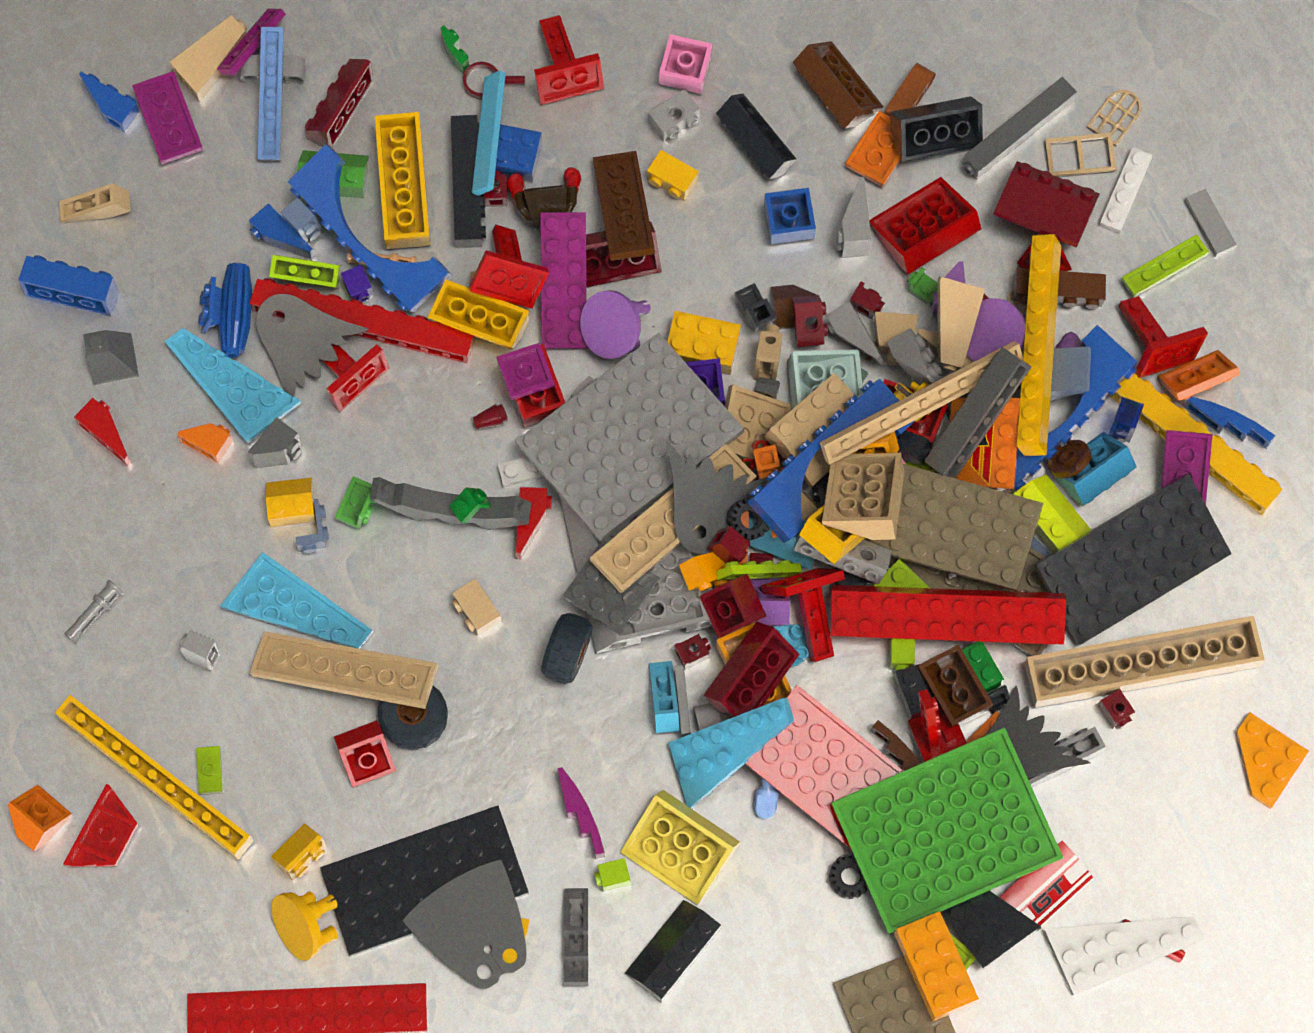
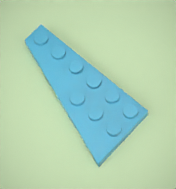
M184 328L165 341L169 349L247 444L263 433L276 417L278 419L283 418L301 404V400L292 397L280 387L271 384L264 377L236 360L227 357L223 352L206 344L205 341Z
M263 552L220 605L222 609L347 647L361 649L373 634L372 629Z

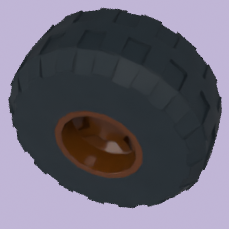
M572 613L560 615L550 636L541 665V672L546 678L562 684L574 681L592 635L593 625L588 619Z
M434 685L432 686L425 709L380 701L378 706V721L382 732L390 742L403 749L418 750L430 746L441 737L447 725V704L442 693Z

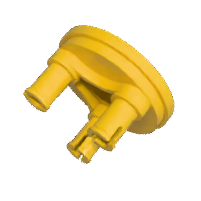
M311 891L302 896L289 892L281 893L274 897L271 910L276 930L287 949L298 959L307 961L315 957L322 946L338 939V933L333 926L330 925L320 931L317 923L321 915L337 908V901H330L334 899L333 895L330 894L319 901L316 900L315 895Z

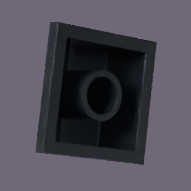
M914 665L895 672L893 677L909 720L921 716L919 691L927 689L930 697H935L920 672L918 665ZM937 701L938 708H939L938 711H940V710H942V708H941V706L939 705V703H938V701Z

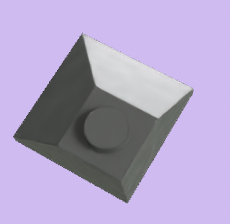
M103 330L83 334L94 385L139 377L131 333Z

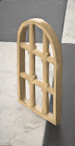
M1128 90L1113 92L1106 98L1104 104L1087 125V128L1095 134H1100V130L1106 122H1109L1113 125V129L1110 131L1112 135L1117 128L1123 131L1116 142L1113 141V145L1116 147L1132 124L1138 119L1141 111L1139 98ZM1123 94L1117 103L1111 99L1115 95ZM1128 94L1134 100L1126 109L1121 106V102ZM1110 102L1113 104V108L1106 117L1101 114V111ZM1137 102L1138 112L1135 115L1131 112V109ZM1119 108L1124 111V114L1115 123L1111 120V116ZM1128 114L1133 117V120L1124 129L1121 127V122ZM1100 116L1103 118V122L1096 130L1091 125Z

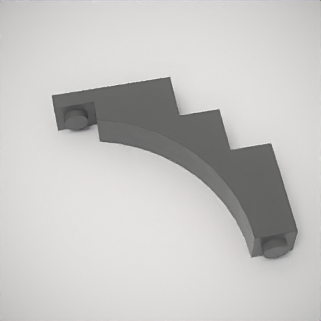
M381 477L373 478L370 495L371 501L417 521L438 518L451 525L465 524L458 520L449 507L458 497V494L429 490L407 483L394 484ZM518 496L487 497L491 506L488 509L480 508L467 522L477 524L486 529L528 525L531 502Z

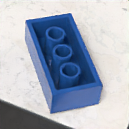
M34 255V257L26 256L18 279L25 295L28 297L110 317L113 315L120 293L110 273L104 271L92 272L84 266L71 267L63 261L51 262L38 255Z

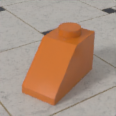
M209 423L181 430L177 434L181 443L217 463L220 462L233 442L230 431L220 424L215 426Z

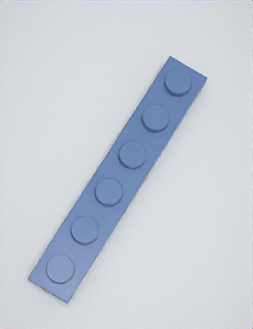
M261 27L258 160L281 161L283 27Z

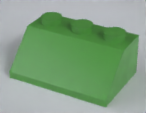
M303 150L298 161L297 172L318 151ZM337 153L346 162L341 169L340 196L364 198L369 156Z

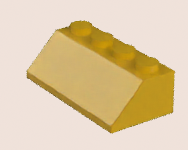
M445 279L428 318L512 350L520 342L529 323V310L499 299L471 292L468 287Z

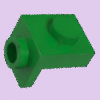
M466 487L449 507L461 523L467 524L480 508L488 509L491 504L483 490Z

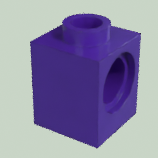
M362 265L341 273L342 281L350 299L359 300L363 303L373 296L372 287Z

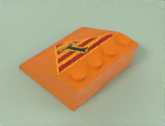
M957 398L952 401L950 423L967 398ZM1010 398L956 479L1006 493H1014L1020 398Z

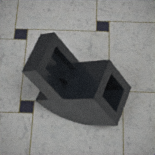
M755 283L735 292L734 295L744 313V318L753 331H757L776 321L777 317L767 298L763 299Z

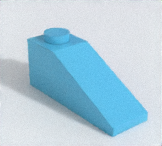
M672 661L649 663L656 733L679 731V715Z

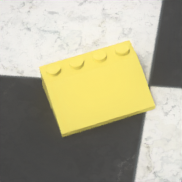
M661 790L654 796L620 852L698 905L730 860L740 841L665 790Z

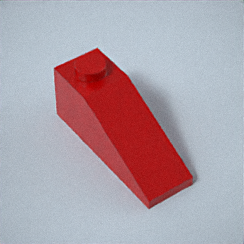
M92 397L74 416L77 424L128 466L131 462L110 414L111 408L104 401L100 400L98 402Z
M520 487L519 497L531 502L528 525L517 527V559H522L546 519L547 509L552 508V496L548 495L547 488Z

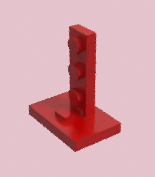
M557 15L539 20L540 28L553 63L550 66L534 69L540 104L545 105L604 89L599 54L595 53L575 59L561 16Z
M495 224L492 235L496 253L485 251L470 282L469 290L532 309L549 275V269L522 261L516 230Z
M1139 296L1123 300L1118 306L1146 346L1136 367L1138 378L1181 366L1195 360L1208 335L1206 329L1200 327L1168 337Z
M335 344L331 345L338 357L337 361L319 359L338 377L326 389L333 406L339 412L345 409L390 369L384 351L378 344L371 348L357 362L339 345Z
M816 568L761 585L763 594L785 597L798 594L811 662H817L834 656L821 586L844 580L843 570Z
M927 689L919 691L921 716L907 721L924 763L967 744L960 725L952 727L943 710L938 711L939 708L935 697H930Z

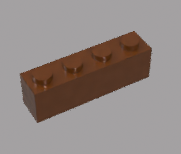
M1016 268L1013 275V301H1019L1021 304H1027L1029 268ZM1059 271L1057 304H1063V306L1070 308L1077 305L1086 306L1088 309L1102 307L1106 300V274Z

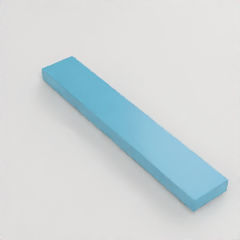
M501 70L484 78L472 193L477 196L493 190L506 74Z

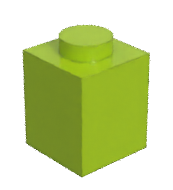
M891 638L890 669H895L897 672L914 666L915 639Z
M625 858L597 865L598 872H595L594 875L597 886L602 885L603 892L631 885Z

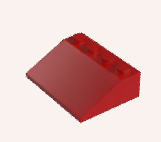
M939 177L869 220L871 229L895 262L907 274H910L982 230L977 210L942 177Z

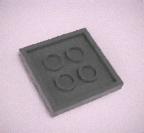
M603 540L592 555L607 544V542ZM589 558L565 591L563 597L618 635H621L659 583L660 577L648 570L624 592L620 593Z

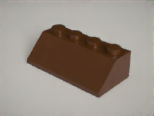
M832 41L807 45L792 62L797 68V72L810 84L811 90L818 94L824 106L834 114L838 124L844 128L858 126L884 107Z

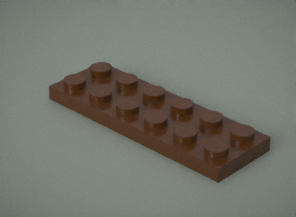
M630 151L593 157L610 261L655 254L637 152Z

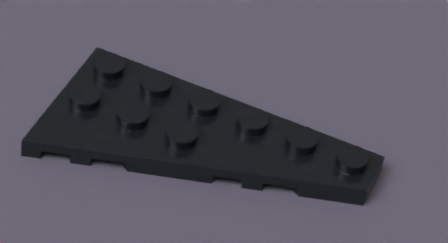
M991 891L942 911L943 915L984 970L1042 928Z

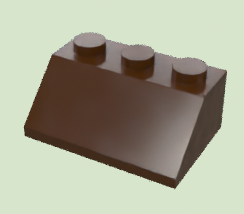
M959 644L918 665L920 672L952 727L970 722L991 711L993 703Z

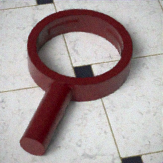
M475 62L468 66L463 74L464 89L468 95L475 99H482L483 93L471 90L466 83L467 77L472 71L479 68L488 69L493 73L497 72V68L488 62ZM505 76L504 85L525 84V76Z

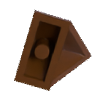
M793 284L771 287L773 311L777 317L775 325L779 327V330L794 328L792 297L817 294Z

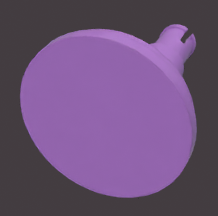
M612 290L601 291L591 296L583 307L580 319L582 336L590 350L602 358L614 359L639 348L641 331L639 315H646L650 312L651 307L650 304H647L648 301L641 300L637 302L630 300L622 293Z
M997 298L982 300L967 355L973 361H977L1013 341L1019 343L1020 349H1022L1025 341L1026 315L1022 314L1008 301Z

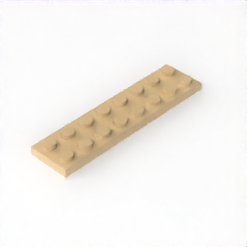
M724 445L709 457L715 468V474L726 465H733V482L745 474H748L746 484L753 482L757 477L727 445ZM674 487L590 557V561L620 593L624 592L681 543L676 535L674 525ZM697 525L694 528V531L697 530L701 525Z
M264 631L250 674L253 677L425 709L439 666L434 662Z

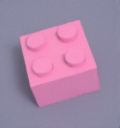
M670 34L659 72V84L702 94L712 58L713 44Z

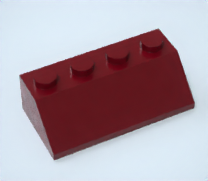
M349 59L346 65L343 64L341 66L336 82L330 84L326 98L318 103L313 119L310 118L305 125L308 140L322 147L325 144L331 147L334 146L374 81L371 61L367 59Z
M651 221L650 226L655 247V254L610 261L605 231L586 234L587 287L662 272L656 233Z
M756 622L703 696L717 710L729 718L759 708L764 705L800 654L774 627Z

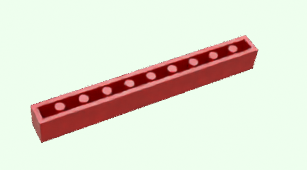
M264 278V280L257 279L250 300L251 309L254 312H258L262 303L269 297L277 294H289L337 319L369 329L362 333L353 334V336L469 363L475 342V336L439 322L429 321L428 318L421 315L413 317L400 310L392 312L385 310L384 307L379 305H364L361 301L355 299L350 301L343 300L335 294L327 296L320 294V292L314 289H307L306 291L298 289L293 284H278L269 278ZM276 310L272 314V316L285 319V314L281 310Z

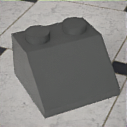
M276 417L248 451L252 466L256 469L287 465L292 459L296 460L302 452V444L298 433Z

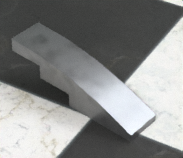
M565 888V987L588 986V888Z

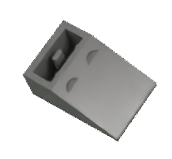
M911 328L887 342L893 358L917 384L921 385L923 382L931 385L943 378L940 377V374H942L940 366L936 361L934 362L936 358L934 351L930 346L926 347L920 334L916 335Z

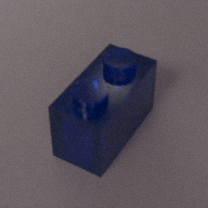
M1122 397L1108 435L1121 443H1130L1144 404Z

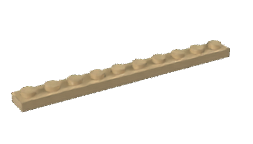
M1016 341L1003 347L1023 360L1020 345ZM1000 349L821 441L820 445L825 461L828 464H832L972 391L980 380L982 373L987 370L993 361V357Z

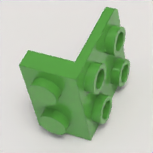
M353 476L335 519L359 530L362 523L367 525L373 507L370 505L371 503L376 505V502L370 500L372 484Z

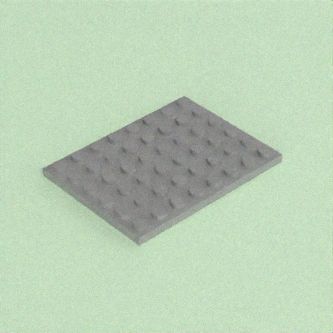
M657 333L518 438L516 444L594 536L602 542L673 487L672 469L666 441L675 448L685 464L688 455H691L697 468L706 456L710 457L721 447L730 444L743 434L744 428L661 334Z

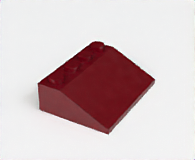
M1017 161L993 215L1043 235L1054 234L1058 241L1077 248L1100 193L1095 192L1091 188L1074 184L1068 179L1054 176L1048 171L1036 169L1028 163Z

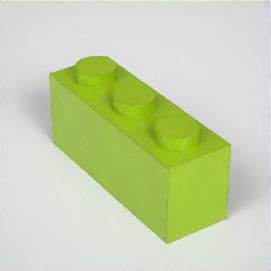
M272 255L269 277L338 288L342 265Z

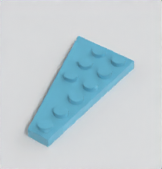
M788 698L779 699L669 742L688 807L694 809L699 801L709 796L715 787L721 782H725L749 761L748 759L754 753H758L770 739L775 738L794 721Z

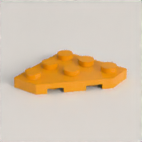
M1249 712L1236 732L1237 740L1242 752L1241 757L1249 782L1250 795L1271 809L1309 750Z

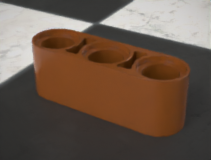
M916 63L889 102L884 114L890 117L891 111L917 107L934 81L936 73Z

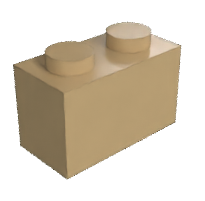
M476 578L452 593L454 601L451 603L458 614L462 612L466 617L464 623L470 632L475 631L479 636L501 622L500 614Z

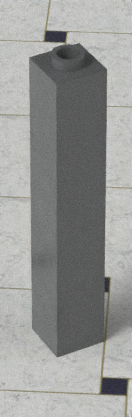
M1062 76L966 153L962 161L964 171L969 176L972 175L976 180L1073 103L1077 91Z

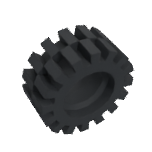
M746 498L731 505V510L727 512L729 518L726 519V523H729L739 534L750 541L765 535L764 532H767L769 527L747 503L749 498ZM751 511L754 513L756 524L753 528H746L742 524L741 516L743 512Z
M845 854L844 857L837 858L830 869L829 881L831 888L835 890L836 894H840L842 898L849 897V899H853L854 897H861L863 893L867 892L868 886L854 854L852 856ZM847 868L856 869L860 875L859 881L854 885L844 883L841 878L842 872Z

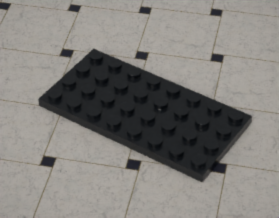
M1185 474L1035 563L1034 566L1049 593H1065V624L1076 644L1081 645L1232 553L1190 474Z
M499 805L320 867L328 894L334 896L331 902L337 901V908L334 909L350 957L415 935L403 922V919L411 910L438 888L481 865L501 860L508 875L515 899L529 895Z

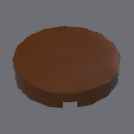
M1069 440L1067 445L1063 447L1059 445L1056 448L1058 452L1052 459L1047 460V465L1053 476L1059 479L1075 476L1089 464L1092 457L1091 450L1084 441Z

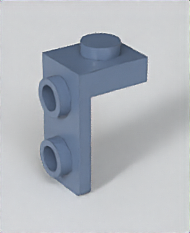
M313 499L318 533L296 537L298 551L305 554L314 553L317 549L326 548L325 540H329L327 526L323 527L322 519L326 518L325 507L320 505L318 499Z

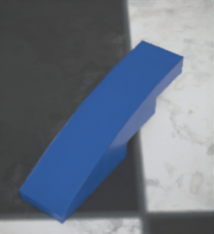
M1191 396L1183 406L1218 434L1226 428L1242 442L1249 435L1267 449L1276 436L1248 417L1211 401Z

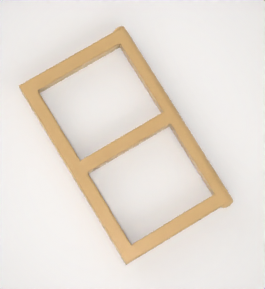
M1111 132L1045 139L1048 169L1054 176L1117 170ZM1107 139L1111 166L1085 169L1081 141ZM1076 142L1080 169L1054 172L1050 144Z

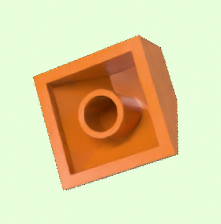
M39 785L34 786L8 804L16 836L33 851L49 842L72 815L70 811Z

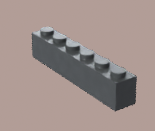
M1002 347L993 357V361L987 370L982 373L980 380L968 394L962 407L955 413L949 426L942 432L941 438L930 450L924 462L943 476L957 478L1032 366Z

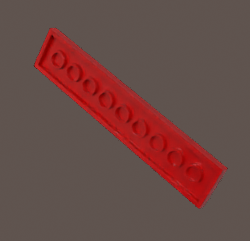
M426 983L187 993V1033L428 1032Z

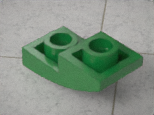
M443 25L441 27V36L445 50L452 62L464 74L469 66V57L464 50L460 49L459 35L453 29L449 30Z

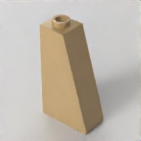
M232 15L169 62L172 71L175 72V75L199 102L204 99L221 76L217 70L218 66L246 35L247 28L240 19L236 20Z
M939 276L938 361L944 363L943 368L956 371L957 367L963 368L985 289Z

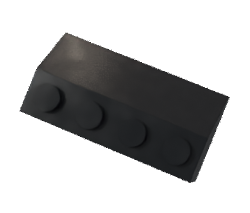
M971 96L890 112L891 135L902 162L974 148L983 141L982 104Z
M683 900L627 969L625 975L662 1003L719 933L721 924L702 909Z

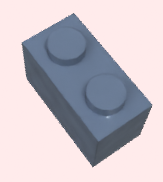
M298 198L294 199L280 212L285 221L307 243L315 240L320 235L322 228L318 220Z

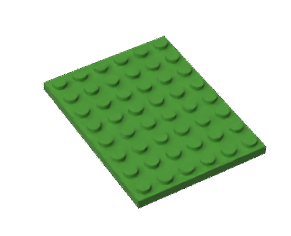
M1005 727L831 803L888 934L895 932L900 927L936 912H942L1063 859V855Z

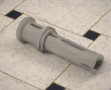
M108 580L105 588L98 595L95 594L93 596L94 601L64 634L76 643L104 611L111 609L110 605L119 595L122 596L124 592L111 580Z

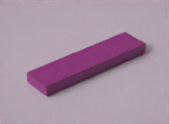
M267 9L218 66L217 70L221 75H235L260 46L261 27H276L286 15L282 9Z

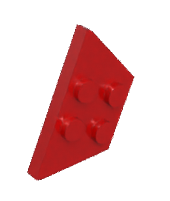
M105 785L63 863L64 866L116 867L139 824L110 785Z

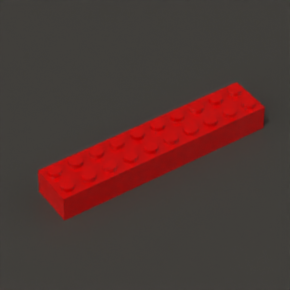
M833 585L830 636L1064 645L1065 593Z

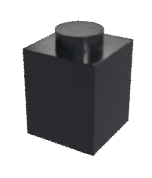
M905 430L898 440L899 450L897 453H901L904 461L923 467L924 461L932 447L928 438Z

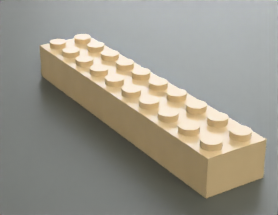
M1254 616L1029 656L1026 658L1024 666L1033 706L1038 708L1109 695L1119 689L1125 692L1260 667L1265 659Z

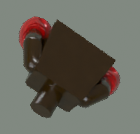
M569 167L564 172L563 185L525 189L523 177L519 173H514L507 178V189L515 200L517 210L527 222H532L533 226H541V213L573 212L577 204V193L582 178L579 170Z

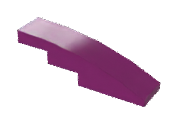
M562 767L558 768L567 817L577 816L581 837H591L596 859L604 858L605 851L599 830L586 801Z

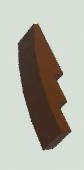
M879 720L876 721L871 733L888 744L884 752L887 756L900 764V768L904 771L921 764L915 754L895 733Z

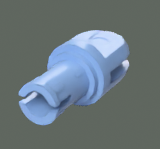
M763 778L761 788L755 791L754 810L760 818L768 819L776 812L779 793Z

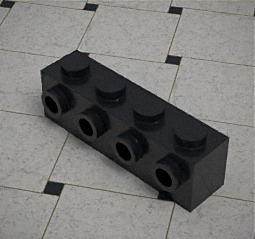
M743 93L731 95L716 112L717 116L721 119V123L730 130L736 142L743 146L749 158L756 162L762 174L768 177V179L781 177L796 161V157Z

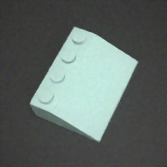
M859 350L792 351L787 360L792 409L833 373L848 386L856 397L862 393L860 390L862 387Z

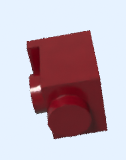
M495 171L494 186L498 187L484 193L485 207L508 206L507 177L502 175V172Z
M861 281L850 298V303L857 312L873 319L875 312H882L886 303L882 301V297L877 291L871 288H864L865 283Z
M699 634L674 645V651L684 670L709 659L711 646L707 638H701ZM695 645L698 647V651L692 652L690 647Z

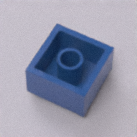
M500 124L495 171L502 172V175H506L507 178L511 174L519 173L524 181L533 183L542 147V132Z
M809 187L765 193L764 208L771 245L815 239L816 226Z

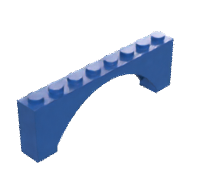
M325 144L288 181L292 186L290 191L298 199L302 197L307 202L305 206L314 215L317 213L322 218L320 222L327 230L333 229L337 234L335 238L344 247L348 245L352 249L351 255L359 263L363 261L368 266L366 271L374 279L378 277L383 282L381 287L389 295L393 293L399 299L397 304L404 311L415 312L443 285L445 279L448 280L452 274L435 257L423 262H397L374 254L359 242L346 222L340 202V175L342 166L346 162L331 146Z
M1098 325L1081 341L1082 347L1091 348L1089 391L1083 393L1081 401L1072 415L1061 426L1048 434L1047 455L1024 456L1019 448H1017L1015 492L1026 484L1024 481L1029 475L1033 477L1042 468L1040 464L1045 459L1049 461L1058 452L1056 448L1061 443L1065 445L1073 437L1074 434L1072 432L1077 427L1082 428L1090 419L1088 415L1093 410L1097 412L1105 404L1104 399L1109 394L1113 396L1121 388L1120 383L1125 378L1129 380L1137 371V360Z
M881 379L875 382L869 380L860 389L862 393L858 397L853 395L845 403L847 407L842 412L840 410L836 411L829 418L831 422L826 427L823 424L813 433L816 436L814 439L804 441L797 448L800 452L796 456L791 454L782 462L784 467L779 472L775 469L766 477L768 482L763 487L759 484L750 492L752 497L747 503L783 543L791 540L805 525L801 510L802 484L810 461L821 448L820 442L899 401ZM913 422L895 430L896 437L901 435Z

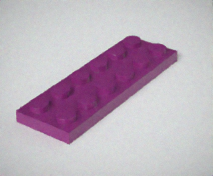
M586 212L541 213V266L549 269V275L541 289L542 344H544L545 348H587L580 327L581 313L587 302Z

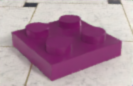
M540 343L496 357L511 400L554 387V381Z

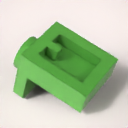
M922 267L919 272L914 271L909 277L908 292L930 306L933 300V292H937L938 283L925 274L926 269Z

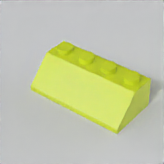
M1047 474L1031 480L1013 493V495L1043 503L1035 533L1052 553L1091 531V528Z

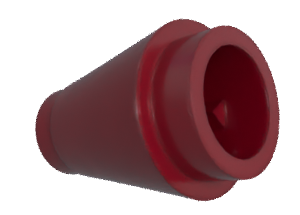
M494 404L477 416H474L473 420L478 430L504 425L503 422L508 421V417L502 404Z

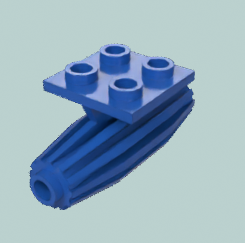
M230 263L227 265L221 289L215 286L216 277H211L209 283L204 285V291H201L200 305H203V309L199 313L198 326H202L201 334H206L210 327L219 325L221 351L227 357L237 358L239 354L244 353L250 330L252 285L249 266L242 263Z

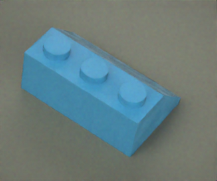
M1102 432L1087 443L1092 457L1083 471L1069 478L1059 479L1055 477L1069 496L1083 506L1093 501L1095 497L1111 488L1113 484L1137 468L1128 446L1105 432Z

